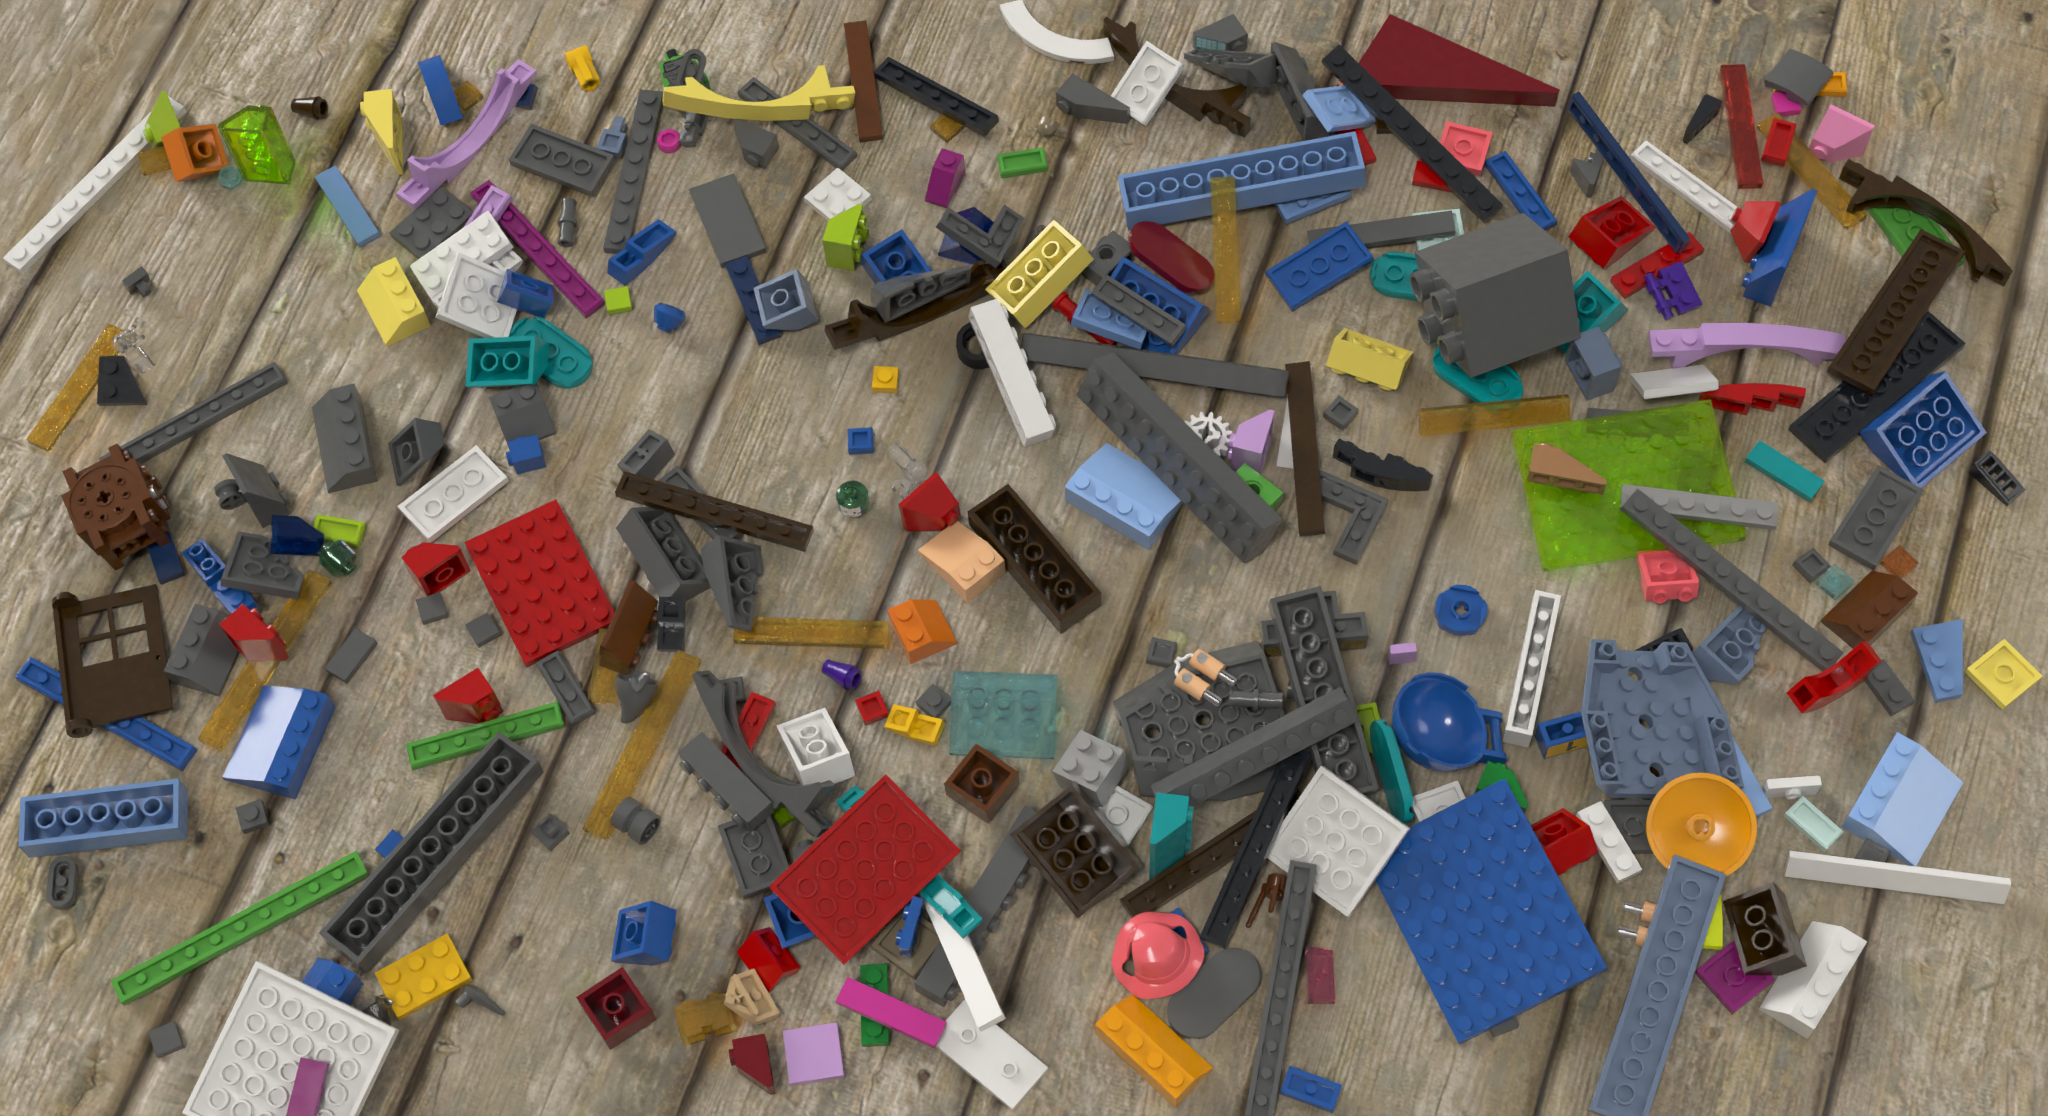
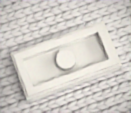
M1820 776L1767 779L1762 790L1767 798L1785 797L1788 800H1793L1805 795H1816L1822 783Z

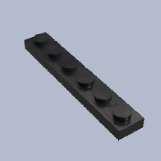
M887 57L874 71L876 79L983 137L999 122L997 114L890 57Z

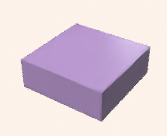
M1416 643L1390 645L1387 656L1389 665L1415 662L1417 653Z

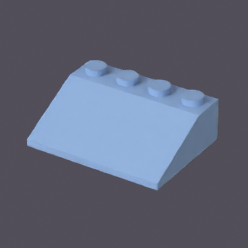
M1108 443L1103 445L1083 463L1065 485V501L1148 550L1151 549L1183 505V502L1145 464Z
M1897 732L1847 816L1842 828L1863 840L1866 837L1890 850L1889 855L1909 866H1916L1964 782L1922 745Z

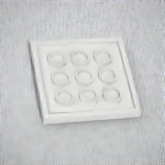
M1320 766L1284 819L1267 858L1287 873L1290 860L1316 864L1313 892L1345 916L1350 917L1411 828L1325 766Z

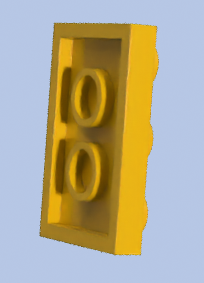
M448 933L375 972L399 1021L473 981Z

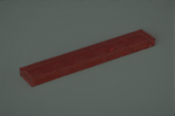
M1745 64L1721 65L1720 75L1737 188H1762L1763 177Z

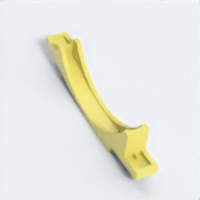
M825 65L817 67L809 81L800 89L790 95L771 101L746 102L730 99L712 92L693 77L685 78L686 85L664 87L662 103L663 106L682 111L730 119L760 121L809 119L810 111L821 112L824 110L853 108L855 90L854 86L830 88Z

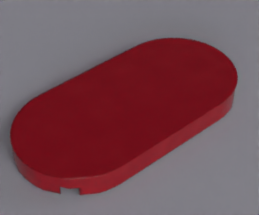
M1143 221L1135 224L1128 235L1129 248L1139 260L1183 292L1191 294L1193 291L1200 294L1209 289L1214 280V270L1205 257L1158 223Z

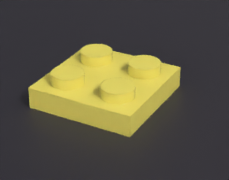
M2005 639L1969 666L1964 672L2002 710L2043 677Z

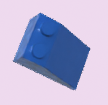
M903 229L862 253L861 265L875 284L894 277L932 271Z

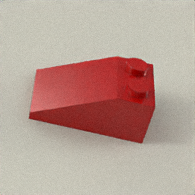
M1619 196L1583 215L1568 237L1579 249H1582L1589 255L1594 263L1604 269L1623 257L1653 232L1656 226L1626 199Z

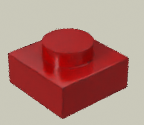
M879 690L855 699L865 726L889 716Z

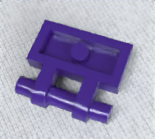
M1682 261L1660 269L1657 272L1660 280H1656L1653 273L1644 276L1647 283L1646 289L1649 294L1652 293L1657 303L1655 307L1658 313L1662 314L1665 321L1674 317L1671 311L1672 308H1675L1677 315L1680 316L1703 305ZM1665 288L1670 298L1669 300L1665 299L1661 289Z

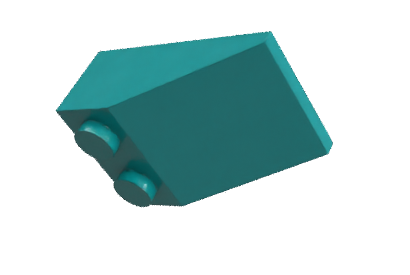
M1588 270L1573 284L1580 333L1598 326L1603 333L1628 311L1624 304ZM1570 342L1558 347L1567 354Z

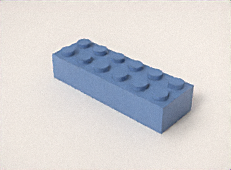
M177 778L20 797L18 847L31 858L187 839L188 790L180 779Z

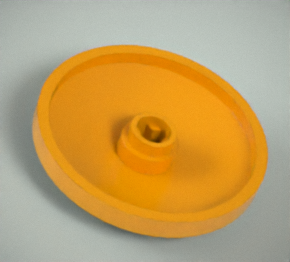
M1689 773L1671 780L1654 796L1646 816L1645 828L1650 849L1666 869L1669 867L1671 857L1677 855L1725 873L1728 876L1743 865L1751 854L1756 841L1757 820L1750 800L1733 782L1715 774Z

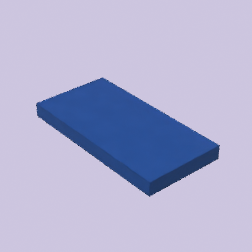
M1346 221L1265 271V275L1293 312L1372 263L1374 257Z

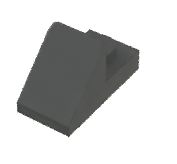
M1596 149L1595 153L1590 152L1587 162L1573 158L1570 167L1571 175L1585 196L1589 198L1592 196L1604 161V157L1598 149Z

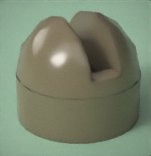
M1040 118L1038 124L1039 133L1043 137L1053 136L1057 130L1058 123L1051 118Z

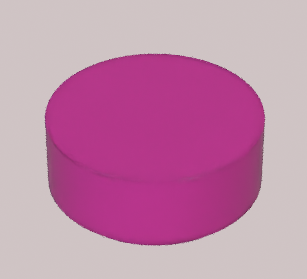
M673 129L663 130L657 136L659 149L664 153L676 152L681 147L680 135Z

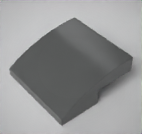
M1789 49L1764 79L1765 87L1786 92L1787 100L1809 105L1834 73L1833 70L1820 61L1799 51Z

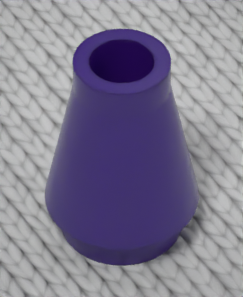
M828 659L822 666V673L830 677L845 690L855 689L861 681L862 672L855 665Z

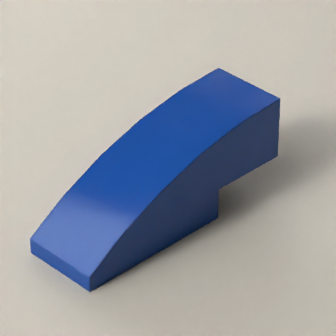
M658 219L628 239L625 249L608 259L607 274L626 286L664 251L676 236V231Z

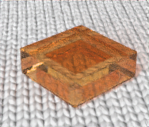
M1899 545L1885 556L1880 564L1891 575L1899 576L1902 579L1917 567L1918 562Z

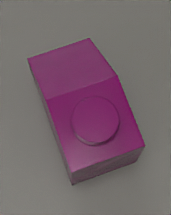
M944 148L941 149L932 167L925 202L944 208L949 206L965 173L964 155Z

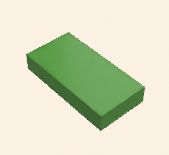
M1044 147L997 154L1001 179L1048 171Z

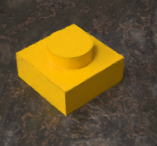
M874 366L872 392L897 393L899 368Z

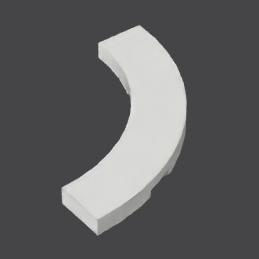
M1023 0L1000 4V11L1009 28L1022 39V42L1033 50L1064 62H1070L1071 60L1084 62V64H1096L1114 61V54L1108 38L1079 40L1064 37L1040 25L1030 15Z

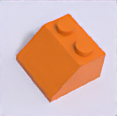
M216 124L177 128L161 137L176 182L196 180L230 169Z
M910 599L887 609L889 622L910 664L957 644L936 600Z

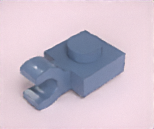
M615 116L611 130L603 129L596 147L597 149L610 153L614 157H621L627 141L625 133L627 124H623L625 118Z

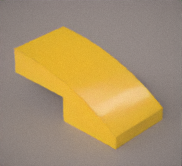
M893 704L884 728L905 738L936 747L945 727V722L943 719L919 714L917 709Z

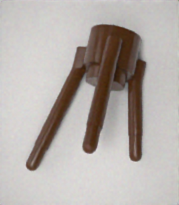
M1277 873L1268 875L1267 883L1262 884L1261 892L1247 920V928L1251 927L1266 894L1267 898L1270 899L1269 913L1274 911L1276 901H1281L1284 898L1286 876Z

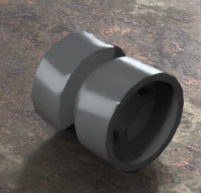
M629 796L616 807L610 823L622 833L628 832V836L639 845H644L658 830L661 817L651 810L644 809L643 804Z

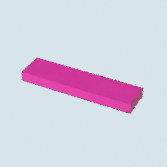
M847 977L836 999V1004L934 1049L947 1024L944 1020Z

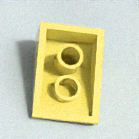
M393 90L364 92V102H360V110L362 116H366L367 129L372 130L377 143L397 173L402 175L404 174L403 122Z

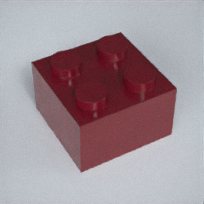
M623 967L576 997L610 1050L656 1020L652 1009Z

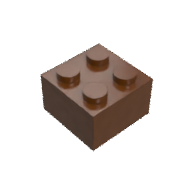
M975 744L944 783L945 792L949 798L989 824L1020 784L1019 772L978 744Z

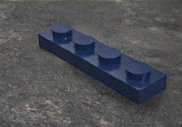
M748 256L725 263L727 273L758 345L781 338L780 330L765 329L762 325L754 287L760 284Z

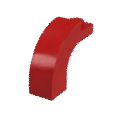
M1862 641L1836 664L1819 674L1804 677L1786 693L1801 714L1812 712L1828 705L1866 680L1869 677L1868 674L1883 661L1867 641Z

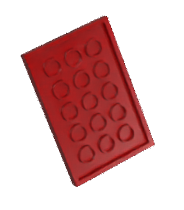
M556 499L464 542L526 668L536 664V662L557 650L561 652L608 629L615 612Z
M885 774L769 886V889L845 965L912 900L913 896L915 897L942 871L961 850Z

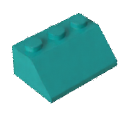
M537 336L469 339L465 387L535 385L547 368L549 343Z

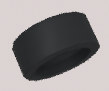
M969 322L957 334L956 349L958 357L964 365L972 369L990 368L984 354H972L965 348L966 341L976 336Z

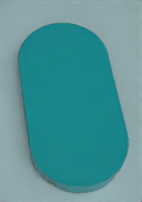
M1387 252L1373 261L1369 278L1371 285L1378 293L1391 298L1418 301L1410 284V274L1418 271L1415 254Z
M526 317L520 319L511 327L508 337L537 336L549 343L548 365L541 377L552 385L562 389H571L582 385L590 377L593 362L588 350L545 318L534 317L528 319Z
M1439 347L1436 348L1432 365L1434 372L1442 381L1481 407L1492 412H1506L1519 404L1523 395V385L1520 375L1515 370L1504 365L1470 377L1456 363L1446 364L1440 354Z
M1376 720L1370 726V741L1391 814L1402 823H1408L1412 821L1414 813H1410L1409 809L1413 807L1414 802L1397 740L1390 725L1385 726L1386 720Z

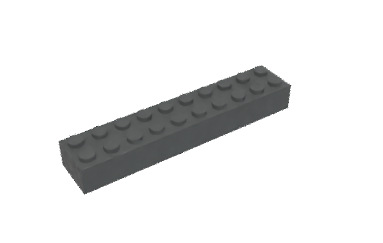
M1114 352L1094 359L1076 395L1243 563L1263 554L1282 518Z
M498 732L319 932L326 943L367 974L544 773L539 761L505 735Z

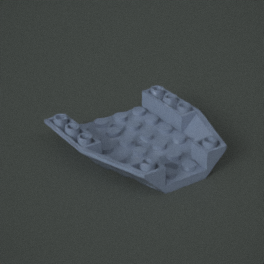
M1592 639L1590 641L1581 714L1598 788L1609 798L1653 799L1657 792L1671 780L1685 774L1698 772L1715 774L1728 779L1740 789L1744 787L1728 716L1687 643L1662 642L1655 651L1618 650L1616 640ZM1628 672L1636 674L1638 681L1630 677ZM1639 719L1645 720L1649 726V729H1646L1643 725H1641L1639 723ZM1649 767L1655 768L1659 772V777L1651 773Z

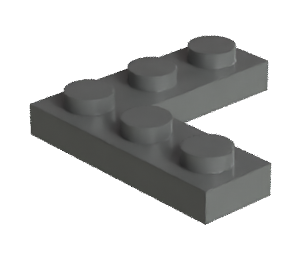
M1004 205L988 233H986L947 207L936 228L996 268L1002 261L1024 217Z
M1320 470L1322 500L1353 513L1333 551V555L1357 565L1389 499Z

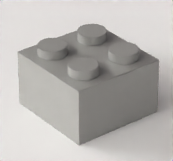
M1080 730L1052 772L1059 787L1066 789L1076 781L1094 804L1103 807L1129 769L1130 763L1123 749Z

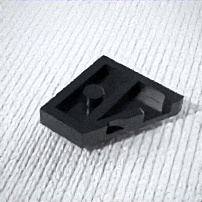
M99 356L97 404L99 406L147 405V400L138 386L139 383L131 371L127 358L125 356Z

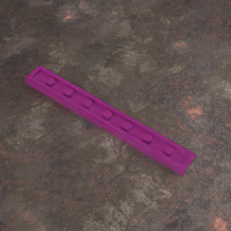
M490 180L470 193L478 205L491 185L496 187ZM510 202L497 222L507 236L586 319L605 306L604 300Z

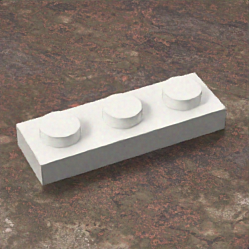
M1601 801L1577 812L1576 816L1590 826L1599 851L1598 853L1617 884L1641 873L1642 868Z

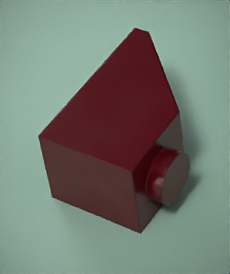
M765 1033L732 1039L733 1049H729L731 1066L736 1065L740 1075L768 1094H776L768 1041Z

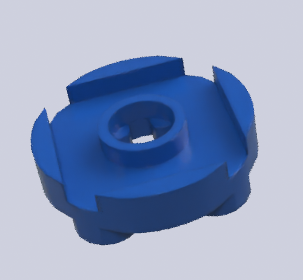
M1467 585L1451 586L1449 590L1439 594L1436 600L1434 611L1438 627L1458 636L1476 634L1486 619L1487 603L1485 599L1483 601L1479 592L1473 587ZM1459 605H1462L1468 613L1459 615L1454 609H1458Z

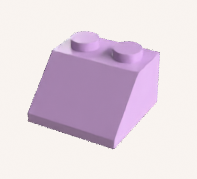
M1268 410L1239 424L1236 434L1231 433L1227 459L1231 460V469L1233 471H1237L1246 463L1261 474L1273 435L1274 410Z

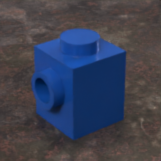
M538 435L518 437L508 442L510 451L506 452V458L509 467L514 466L517 475L546 468Z

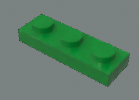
M860 965V983L889 995L888 965ZM861 1015L862 1047L890 1046L889 1028Z

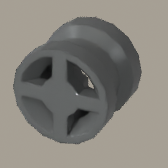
M235 479L221 481L214 487L216 496L220 498L219 505L224 510L235 509L244 502L245 498L242 492H239L240 488Z

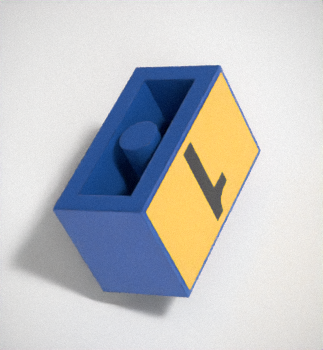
M1581 711L1538 723L1534 734L1543 759L1588 746Z

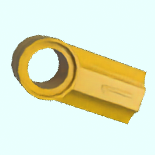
M583 45L564 53L571 72H574L582 91L590 92L595 90L601 82L593 66V60L587 46Z

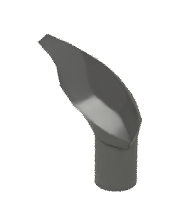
M463 985L464 992L455 1000L463 1008L473 999L478 1005L484 1006L499 1015H505V1012L493 1000L471 985Z

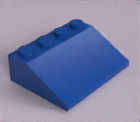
M1812 189L1779 207L1766 240L1760 248L1762 249L1760 254L1756 253L1749 267L1754 268L1752 274L1747 272L1742 283V286L1746 287L1743 297L1771 307L1817 190Z
M1123 256L1111 275L1116 281L1186 324L1185 331L1173 347L1147 332L1140 349L1179 354L1197 332L1210 310L1206 305Z
M1945 371L1928 375L1859 433L1873 454L1896 475L1922 488L1987 432Z
M263 686L222 778L230 782L296 800L335 709V705L329 695L306 688Z

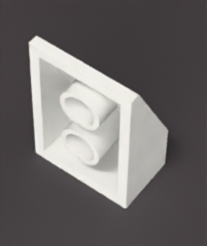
M826 708L777 725V730L800 784L821 783L828 780L836 784L855 776L849 751Z

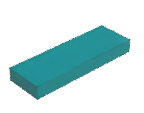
M1761 440L1758 441L1745 459L1747 464L1808 502L1813 499L1825 482L1822 478Z

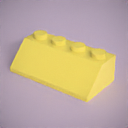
M1053 220L985 290L994 299L998 298L1001 306L1004 305L1007 312L1026 329L1094 258L1077 239Z

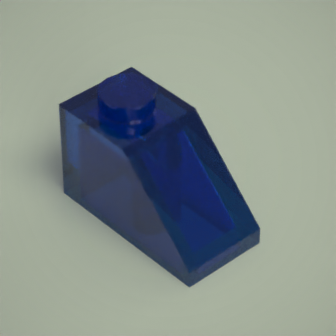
M272 515L270 554L322 556L323 533L298 516Z

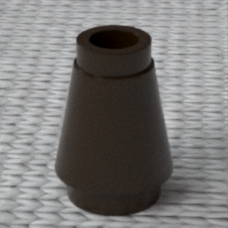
M320 96L294 98L291 102V110L294 113L319 120L327 115L328 103Z

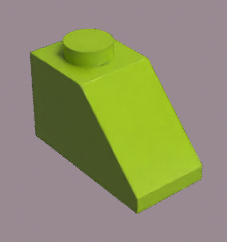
M166 90L162 91L158 96L145 124V129H143L146 141L148 143L151 142L153 148L164 145L162 136L177 128H181Z

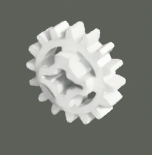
M1200 412L1199 418L1190 415V423L1184 421L1202 440L1208 434L1204 442L1220 458V454L1228 455V444L1232 431H1229L1228 422L1222 424V416L1214 419L1212 412H1210L1208 417H1205L1203 412Z

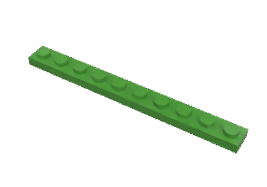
M355 851L111 980V983L121 1004L125 1006L370 875L360 855Z

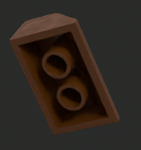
M1871 571L1820 622L1853 649L1862 641H1867L1871 646L1911 607L1918 592L1899 576Z
M633 580L629 581L600 645L599 666L620 674H630L631 669L636 670L641 659V655L638 653L641 647L646 648L651 633H648L651 625L656 626L658 601Z

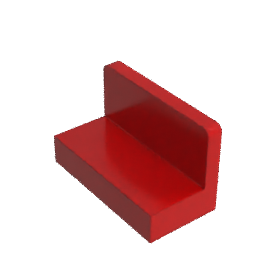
M771 927L753 931L737 951L738 956L749 970L755 969L768 992H771L782 978L795 975L801 968L787 948L782 949L780 941Z

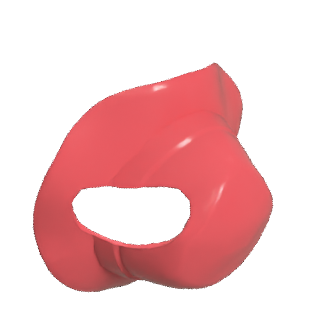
M1144 912L1127 921L1119 931L1112 953V968L1118 981L1136 997L1143 999L1161 998L1180 991L1190 983L1203 963L1204 947L1195 928L1184 917L1172 913ZM1179 926L1183 927L1187 939L1182 938L1172 929ZM1131 945L1135 968L1134 976L1128 975L1122 969L1123 964L1129 959Z

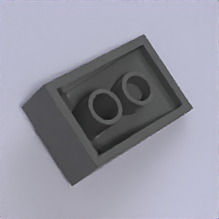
M228 453L222 455L262 528L290 515L286 507L290 502L283 490L277 491L276 486L280 484L273 471L267 473L264 465Z

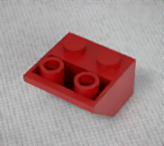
M242 604L219 624L232 645L249 662L285 661L289 658L284 650L287 645L279 637L278 631L271 624L267 626L263 621V617L254 608L249 610Z

